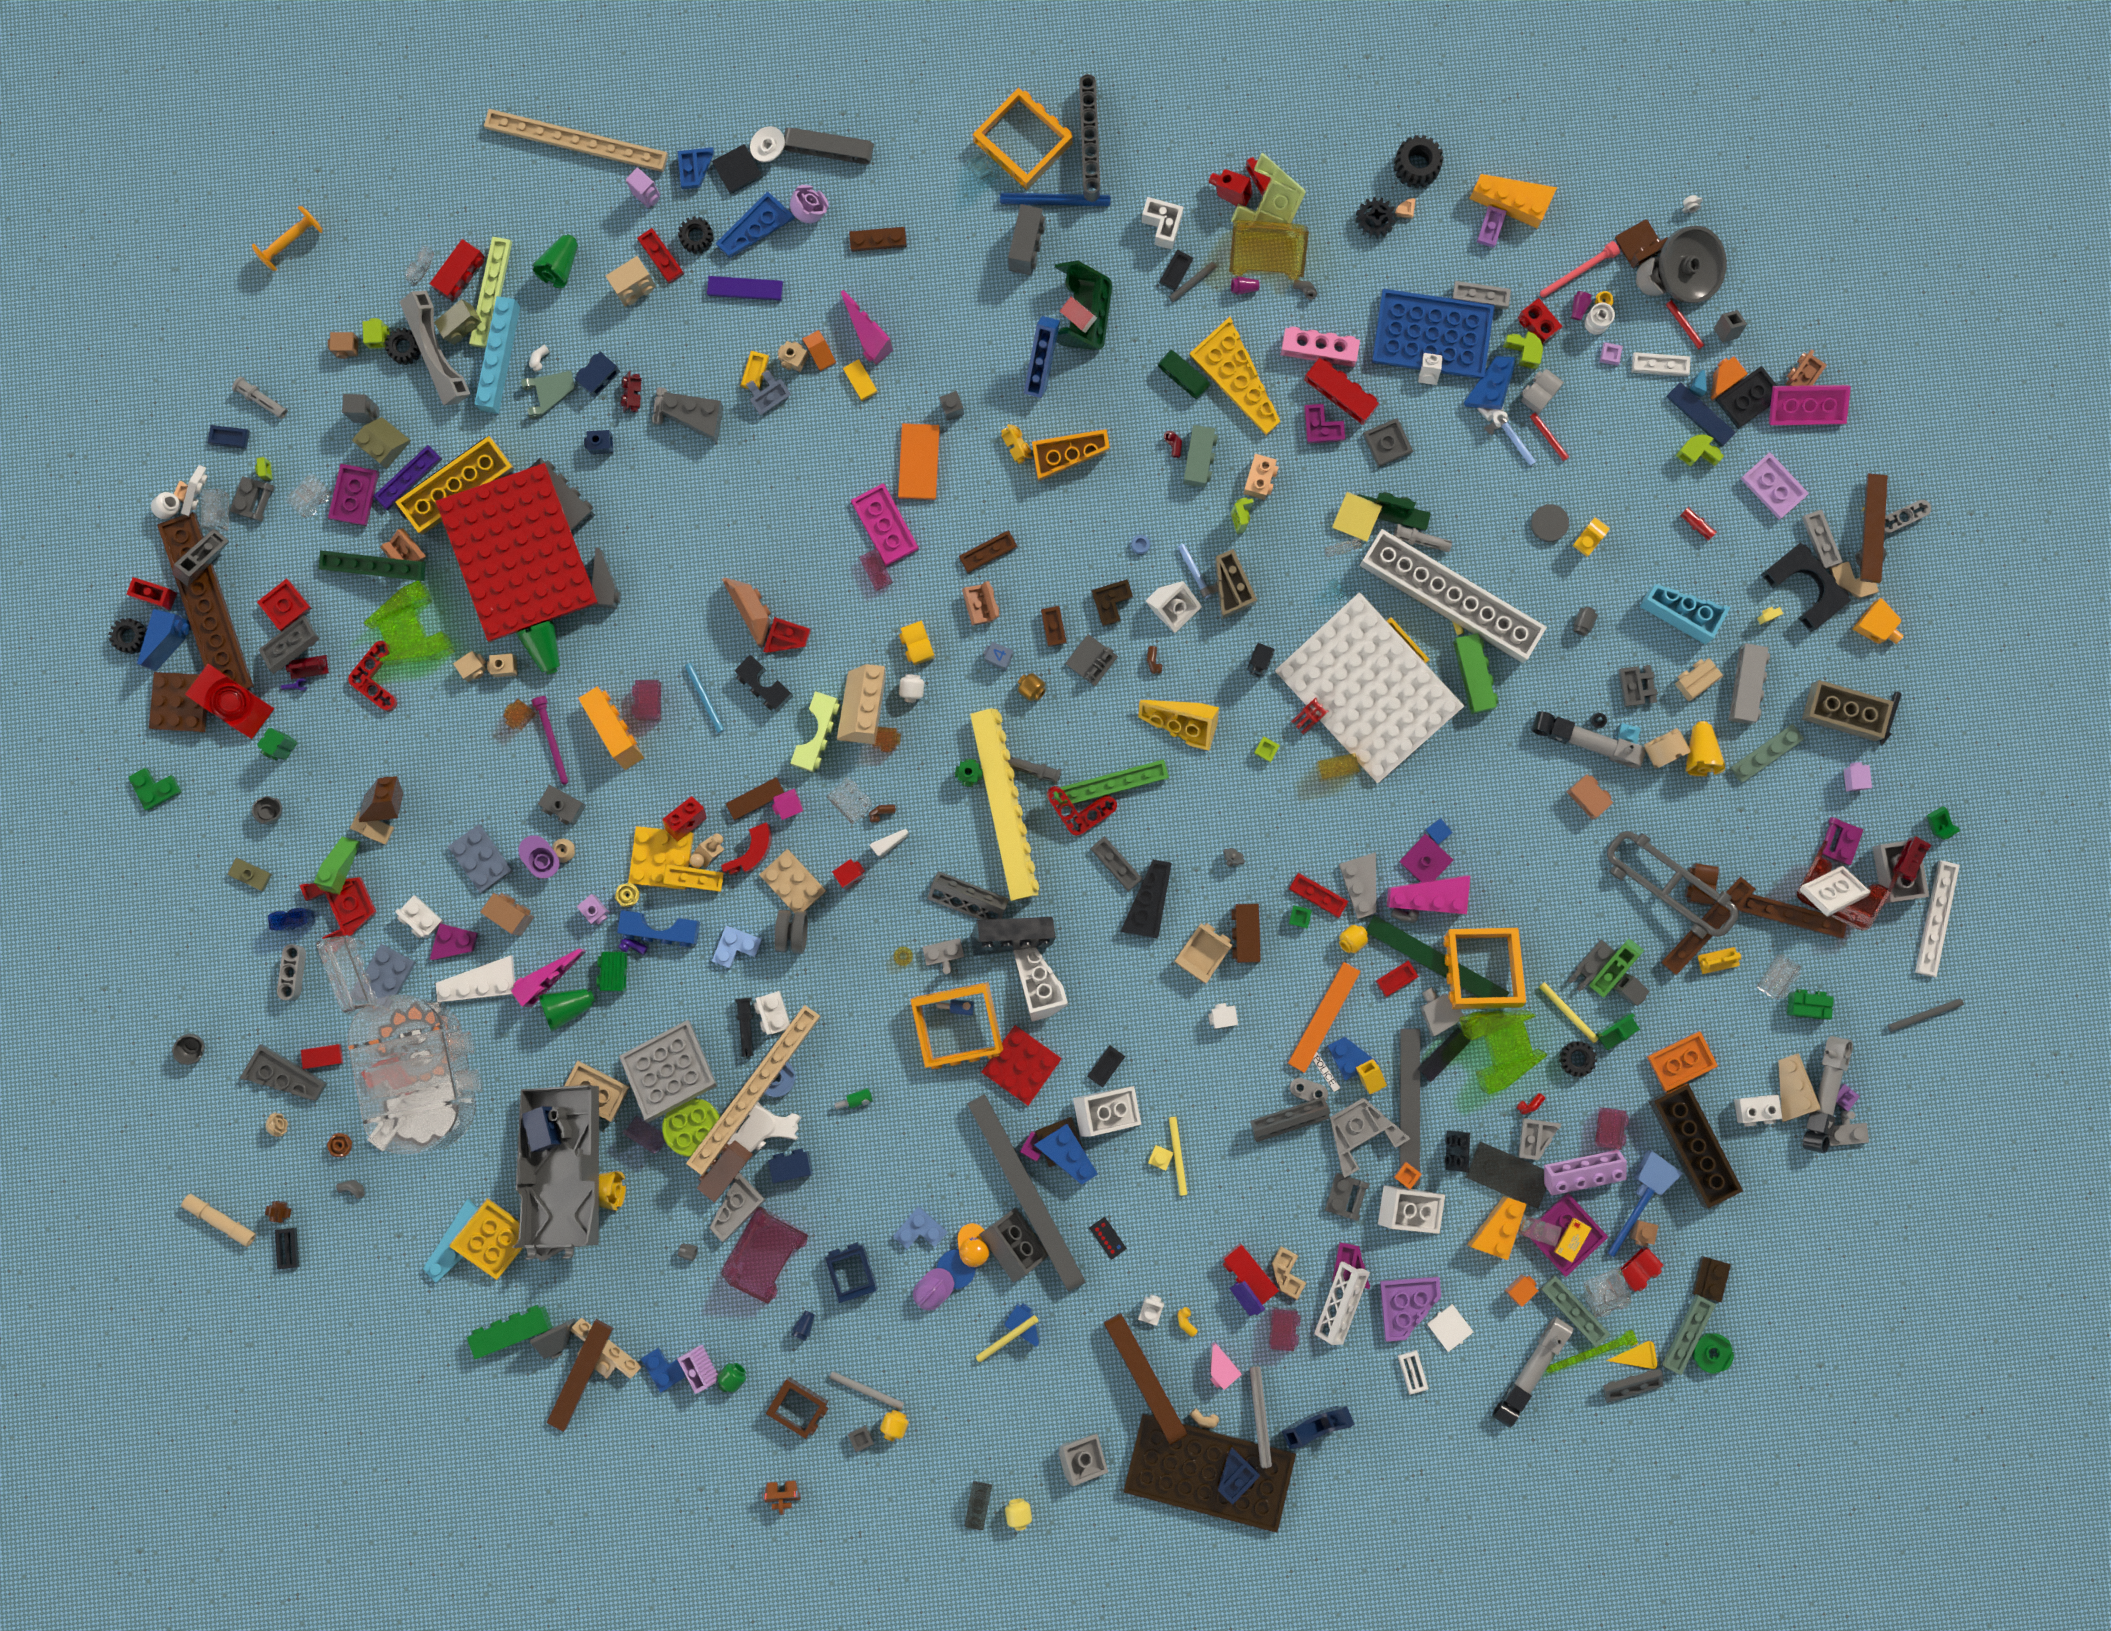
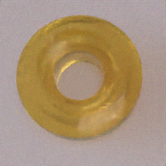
M899 947L894 952V960L898 965L906 966L912 962L913 953L908 947ZM901 953L907 954V958L905 960H901Z

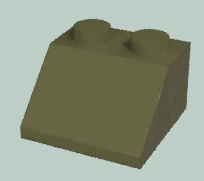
M383 417L364 425L352 439L356 445L386 469L411 442L409 438Z

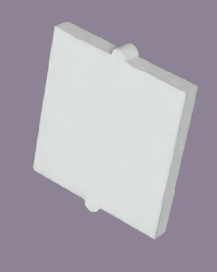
M1453 1304L1442 1312H1438L1437 1316L1427 1323L1448 1352L1459 1343L1462 1344L1463 1340L1473 1333V1330Z

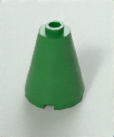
M569 234L562 235L533 263L532 267L534 268L532 270L539 279L546 284L548 281L554 283L552 287L564 288L566 286L578 248L575 237Z
M553 620L516 633L542 673L546 672L549 675L558 671L557 667H560Z
M587 989L538 996L551 1032L556 1031L592 1008V1003L595 1002L592 991L588 992Z

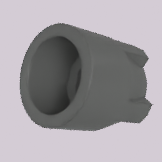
M681 1243L678 1257L693 1262L698 1252V1246Z

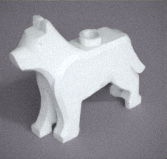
M757 1102L749 1113L748 1119L739 1131L734 1133L727 1144L730 1145L736 1140L752 1153L755 1149L759 1151L766 1144L764 1141L766 1138L783 1137L797 1140L796 1132L799 1129L797 1123L802 1117L795 1113H791L787 1117L776 1116Z

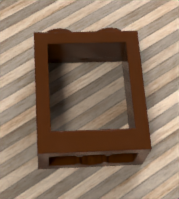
M788 1377L767 1410L766 1415L806 1439L809 1434L813 1436L819 1426L816 1422L819 1417L823 1419L829 1409L826 1407L829 1401ZM791 1388L819 1405L806 1430L777 1412Z

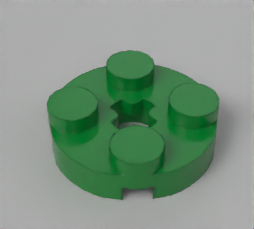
M1704 1333L1698 1340L1692 1353V1358L1699 1368L1714 1374L1723 1372L1731 1366L1734 1352H1732L1730 1341L1724 1336L1717 1333ZM1716 1348L1717 1357L1713 1356L1710 1358L1709 1350Z

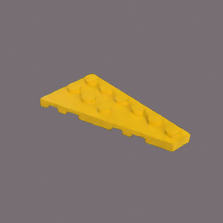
M1229 317L1193 349L1189 356L1267 436L1280 424V419L1267 396L1264 385L1258 377V373L1246 348H1244L1240 335L1236 331L1231 317Z

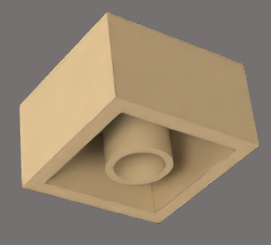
M638 256L606 275L607 280L624 306L634 304L639 297L650 294L656 287Z

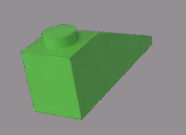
M346 837L340 838L321 864L314 883L321 890L340 894L361 843L360 841Z
M1629 938L1589 986L1604 998L1644 952V949Z

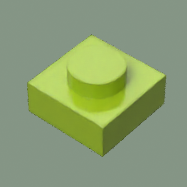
M265 457L256 458V474L264 481L273 480L271 462Z
M1263 736L1254 754L1271 763L1280 745Z

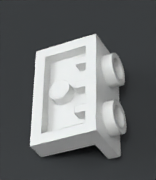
M415 895L401 909L395 911L399 915L397 917L398 920L404 925H410L413 928L411 930L412 933L418 938L421 936L429 938L439 927V923L442 924L443 922L437 914Z
M780 991L756 998L754 1006L757 1014H761L762 1021H760L763 1033L766 1032L767 1035H772L786 1030L790 1025V1021Z

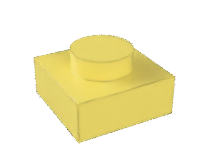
M1770 607L1761 611L1763 615L1757 619L1761 625L1778 618L1783 612L1780 607L1777 609Z
M1155 1145L1148 1163L1166 1171L1173 1152Z

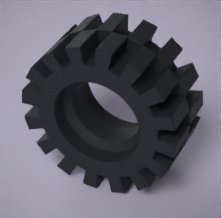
M692 216V220L687 218L686 223L683 221L681 223L682 227L679 226L680 232H678L682 246L688 252L692 251L693 254H697V251L701 254L703 249L705 251L709 250L708 246H712L711 241H714V234L705 219L703 220L702 217L696 219L695 216ZM699 229L703 232V236L699 241L690 240L689 234L692 230Z
M397 328V332L392 330V335H387L389 340H385L387 345L384 346L387 351L386 353L398 364L403 363L407 365V362L412 364L414 363L413 359L417 361L419 359L417 355L421 356V352L412 331L406 328L402 330ZM402 340H407L410 343L408 351L404 353L398 352V343Z
M130 618L120 619L121 622H114L116 626H111L113 632L108 634L112 636L109 638V641L113 642L111 645L126 654L139 653L147 628L142 623ZM132 629L135 637L132 642L125 643L122 638L126 630Z
M1576 1041L1566 1044L1567 1046L1562 1048L1563 1051L1559 1054L1561 1056L1559 1062H1561V1068L1565 1070L1564 1072L1577 1077L1586 1076L1593 1072L1592 1069L1596 1067L1595 1062H1597V1059H1595V1056L1597 1054L1588 1043ZM1576 1051L1582 1052L1585 1056V1062L1580 1067L1573 1065L1571 1062V1056Z

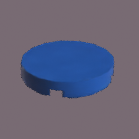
M959 1249L945 1252L937 1264V1268L945 1269L952 1275L954 1280L953 1289L967 1286L973 1280L976 1273V1267H969L963 1263L959 1255Z

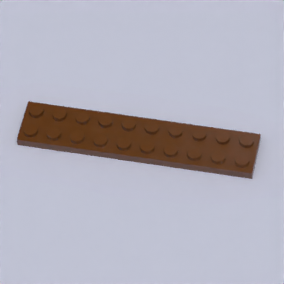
M191 512L189 516L182 515L157 524L173 571L174 564L204 538L201 527L194 512ZM211 562L204 572L188 587L175 577L204 667L209 663L247 690L254 688L213 563Z

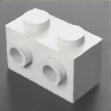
M1779 1095L1734 1099L1737 1122L1744 1123L1745 1126H1755L1758 1121H1764V1124L1776 1123V1119H1782Z

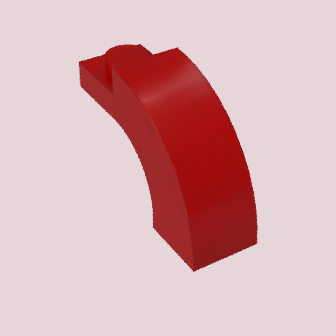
M767 822L749 829L751 844L748 851L743 856L722 864L721 867L724 873L733 875L740 872V868H743L745 873H749L762 864L769 853L772 840L771 829Z

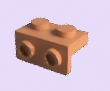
M1811 349L1807 354L1804 352L1797 360L1799 363L1797 368L1793 367L1786 376L1789 379L1785 385H1813L1827 365L1813 356L1814 350Z
M403 528L396 531L390 542L384 543L380 547L388 558L422 562L426 558Z
M989 581L984 582L982 585L962 589L972 626L990 623L999 617V607L995 602L994 590Z

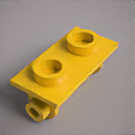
M1008 424V428L1001 431V437L1007 447L1014 444L1015 447L1009 450L1014 461L1021 464L1025 461L1024 458L1032 459L1031 449L1026 442L1024 443L1019 427Z
M1735 947L1697 955L1702 974L1740 966L1741 954L1736 952Z

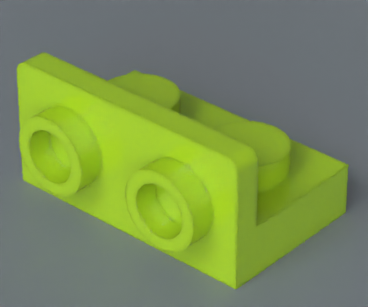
M1241 498L1236 501L1230 514L1237 534L1244 533L1249 524V511L1254 503L1253 499Z

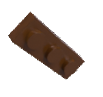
M905 227L849 231L851 252L907 247Z

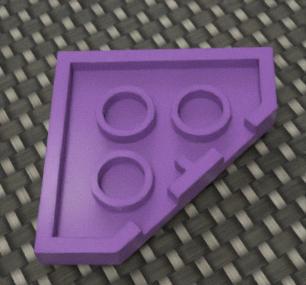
M1440 1277L1380 1281L1386 1342L1406 1340L1410 1336L1413 1329L1419 1325L1429 1313L1428 1311L1441 1298Z

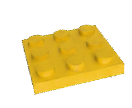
M636 826L628 883L687 890V887L663 884L666 864L690 868L689 860L694 833L689 832L677 842L665 829Z
M487 1198L452 1240L449 1247L497 1280L522 1250V1248H513V1245L519 1239L520 1221Z

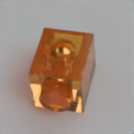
M517 699L505 708L503 716L507 719L505 723L513 730L518 728L522 731L537 713L523 701Z
M878 727L876 743L872 744V746L880 748L881 752H892V749L897 750V745L901 744V733H898L897 728Z

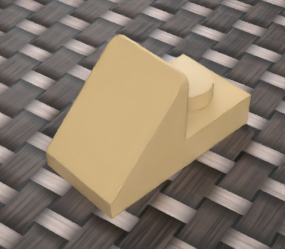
M358 811L350 829L386 845L395 827L379 820L359 823L360 812Z

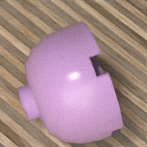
M800 185L791 196V212L798 220L804 223H815L827 212L829 205L827 198L821 191L816 192L812 190L813 187L810 185Z

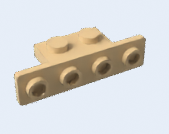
M580 1318L570 1330L585 1342L592 1326L583 1318ZM608 1340L595 1370L608 1379L615 1368H617L631 1379L642 1366Z

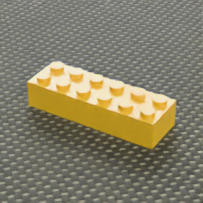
M488 436L396 501V504L416 531L423 535L442 522L436 500L500 479L515 469L495 441Z

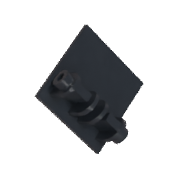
M1447 1130L1445 1139V1170L1469 1173L1470 1133Z

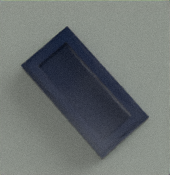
M210 425L208 444L247 449L250 431L242 428Z

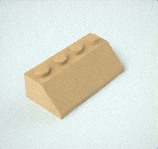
M865 664L848 671L837 740L867 744L876 743L886 680L885 666Z

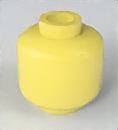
M1023 1498L1009 1501V1504L1005 1507L1008 1526L1015 1528L1017 1531L1026 1529L1027 1525L1032 1522L1030 1504L1024 1501Z

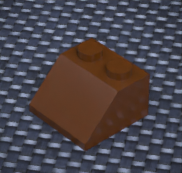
M397 776L378 778L366 792L358 819L359 823L398 818L403 791Z

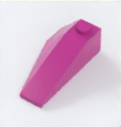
M842 290L841 296L864 350L863 355L869 362L873 361L877 365L893 351L890 338L875 321L872 322L865 311L860 313V307Z
M579 948L524 978H519L513 984L514 988L511 992L522 1007H533L539 1001L538 996L546 994L586 951Z

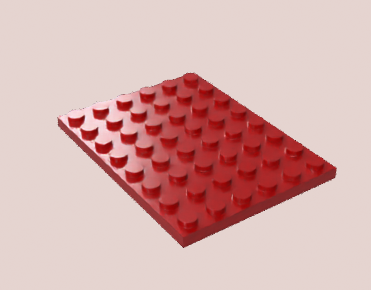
M545 463L435 501L488 642L598 604Z

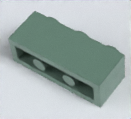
M1193 425L1183 484L1205 488L1206 482L1210 483L1212 471L1208 470L1209 464L1214 463L1215 453L1211 452L1212 447L1217 445L1218 435H1215L1216 428Z

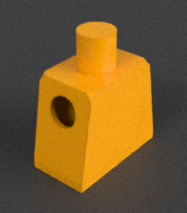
M1882 598L1874 601L1852 628L1854 631L1878 644L1886 641L1888 638L1897 644L1904 636L1896 630V627L1901 623L1900 617Z

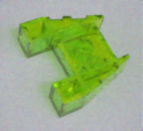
M415 581L402 587L363 622L370 629L379 627L390 652L389 655L379 660L387 666L407 662L439 660L455 652L447 634L440 631L428 637L416 609L433 602L423 582Z
M1528 1010L1476 1011L1459 1018L1465 1037L1470 1040L1483 1036L1485 1038L1493 1065L1475 1073L1480 1089L1488 1095L1508 1088L1548 1056L1546 1052L1539 1048L1532 1050L1524 1021L1536 1017L1534 1013Z

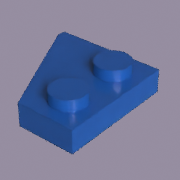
M713 147L677 151L681 188H700L714 155Z
M1346 1037L1327 1045L1344 1080L1358 1074L1357 1066L1374 1059Z

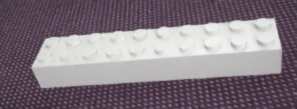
M1381 529L1360 564L1362 568L1473 634L1478 633L1480 638L1521 663L1528 660L1547 628Z

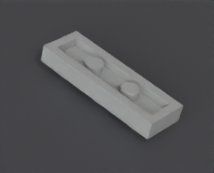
M1455 281L1452 299L1492 304L1494 308L1508 309L1511 289Z
M1822 509L1804 515L1802 517L1818 560L1822 562L1824 569L1841 564L1843 561Z

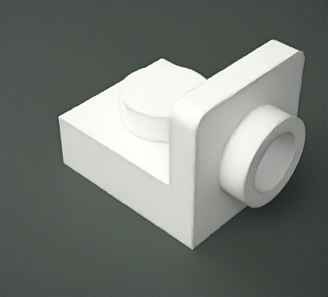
M1151 1294L1150 1297L1145 1296L1138 1320L1157 1326L1162 1308H1164V1302L1161 1301L1162 1298Z

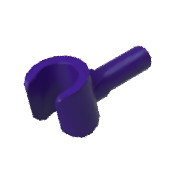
M301 678L296 683L281 685V689L298 688L300 691H306L307 687L300 688L299 685L307 681Z

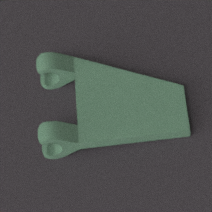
M571 371L521 380L524 390L536 387L540 407H530L527 409L530 418L543 415L575 390Z

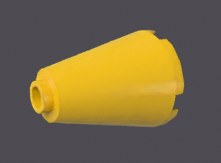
M1706 721L1697 722L1692 727L1689 744L1691 752L1687 756L1686 772L1688 771V774L1692 776L1702 777L1707 776L1708 772H1714V775L1720 774L1725 771V762L1713 727Z
M613 1171L599 1174L600 1207L617 1211V1207L622 1206L626 1193V1186H622V1180H625L622 1172Z

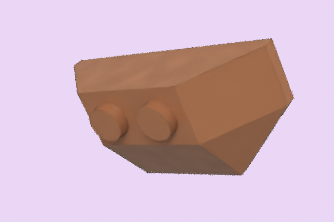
M723 578L722 581L757 645L760 648L763 647L771 623L769 618L771 612L766 604H761L760 599L762 596L757 588L753 589L750 584Z

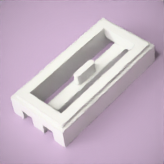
M1417 1350L1397 1355L1409 1395L1428 1390ZM1412 1356H1414L1416 1361L1418 1372L1423 1385L1422 1387H1419L1418 1380L1411 1360ZM1405 1358L1407 1359L1415 1389H1412L1409 1380V1376L1403 1360Z

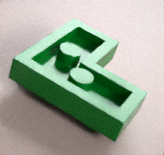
M143 768L128 777L140 802L147 811L182 793L172 775L155 783L149 770Z

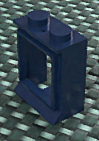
M858 1242L847 1245L848 1249L840 1251L838 1248L829 1251V1255L825 1257L838 1303L878 1290L864 1244L859 1245ZM860 1254L869 1284L842 1292L833 1262Z

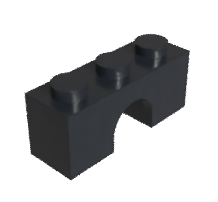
M749 655L734 670L738 674L736 678L743 685L747 683L751 687L749 691L757 698L761 696L765 700L763 704L770 711L775 709L779 712L793 697L792 693L778 680L770 687L761 686L760 677L766 669L752 655Z

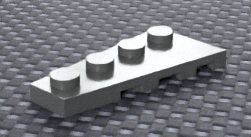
M263 1044L258 1046L240 1076V1079L253 1081L260 1085L290 1092L291 1094L314 1101L319 1099L327 1085L323 1080Z

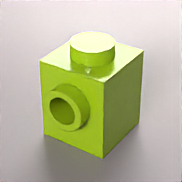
M378 318L362 321L363 343L369 349L385 348L384 346H387L385 340H387V335H390L389 327Z

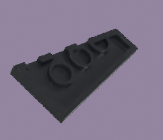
M1152 860L1120 932L1158 939L1172 863Z

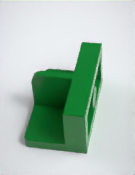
M1633 1013L1625 1014L1596 1033L1605 1050H1609L1621 1041H1626L1629 1036L1640 1030L1633 1019L1635 1017Z

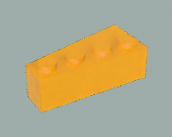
M1480 174L1469 199L1487 207L1492 206L1507 211V216L1538 229L1557 187Z
M597 686L578 698L610 754L624 770L644 759V756L637 747V741L627 731L629 729L623 719L620 720L618 709L615 705L610 704L611 697L606 690L602 691Z

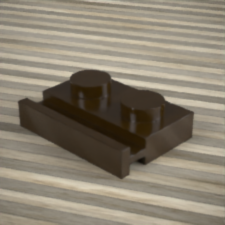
M1701 1256L1692 1294L1722 1303L1731 1264Z

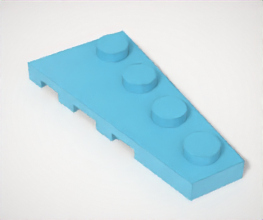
M470 1199L466 1200L423 1268L435 1283L439 1282L464 1258L450 1248L449 1244L478 1210Z

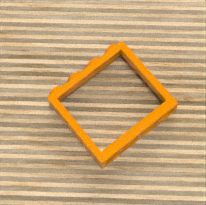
M1019 87L972 134L973 142L1026 190L1073 144L1071 131L1066 127L1063 128L1055 116L1047 114L1045 108L1040 103L1036 104L1032 100L1031 95L1025 90L1022 91ZM1018 101L1022 102L1062 139L1028 174L985 136Z
M1479 928L1448 930L1444 936L1443 946L1447 947L1445 965L1448 966L1449 973H1447L1446 979L1447 984H1450L1451 991L1448 993V999L1452 1003V1009L1522 1008L1526 1004L1519 929ZM1507 938L1513 997L1461 998L1456 939Z
M989 982L916 996L910 999L925 1068L939 1069L943 1067L942 1064L950 1063V1066L961 1064L963 1060L975 1062L983 1056H987L989 1059L999 1056L998 1053L1003 1051ZM983 993L995 1046L933 1058L922 1005Z

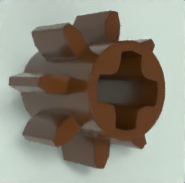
M272 1201V1205L266 1206L265 1215L269 1216V1221L284 1223L285 1218H290L292 1208L287 1207V1202Z

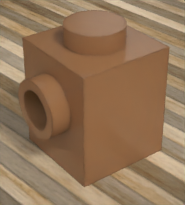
M330 332L328 349L337 358L347 359L348 356H358L359 338L353 332Z
M1637 1220L1631 1229L1629 1238L1636 1240L1637 1245L1648 1247V1243L1655 1245L1659 1225Z

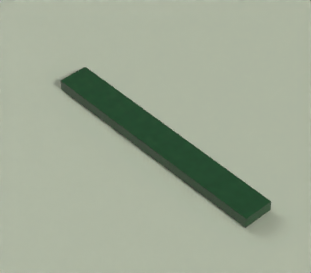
M1376 915L1372 917L1366 928L1370 936L1446 978L1449 968L1445 965L1444 954ZM1458 963L1461 988L1479 998L1508 997L1510 992Z

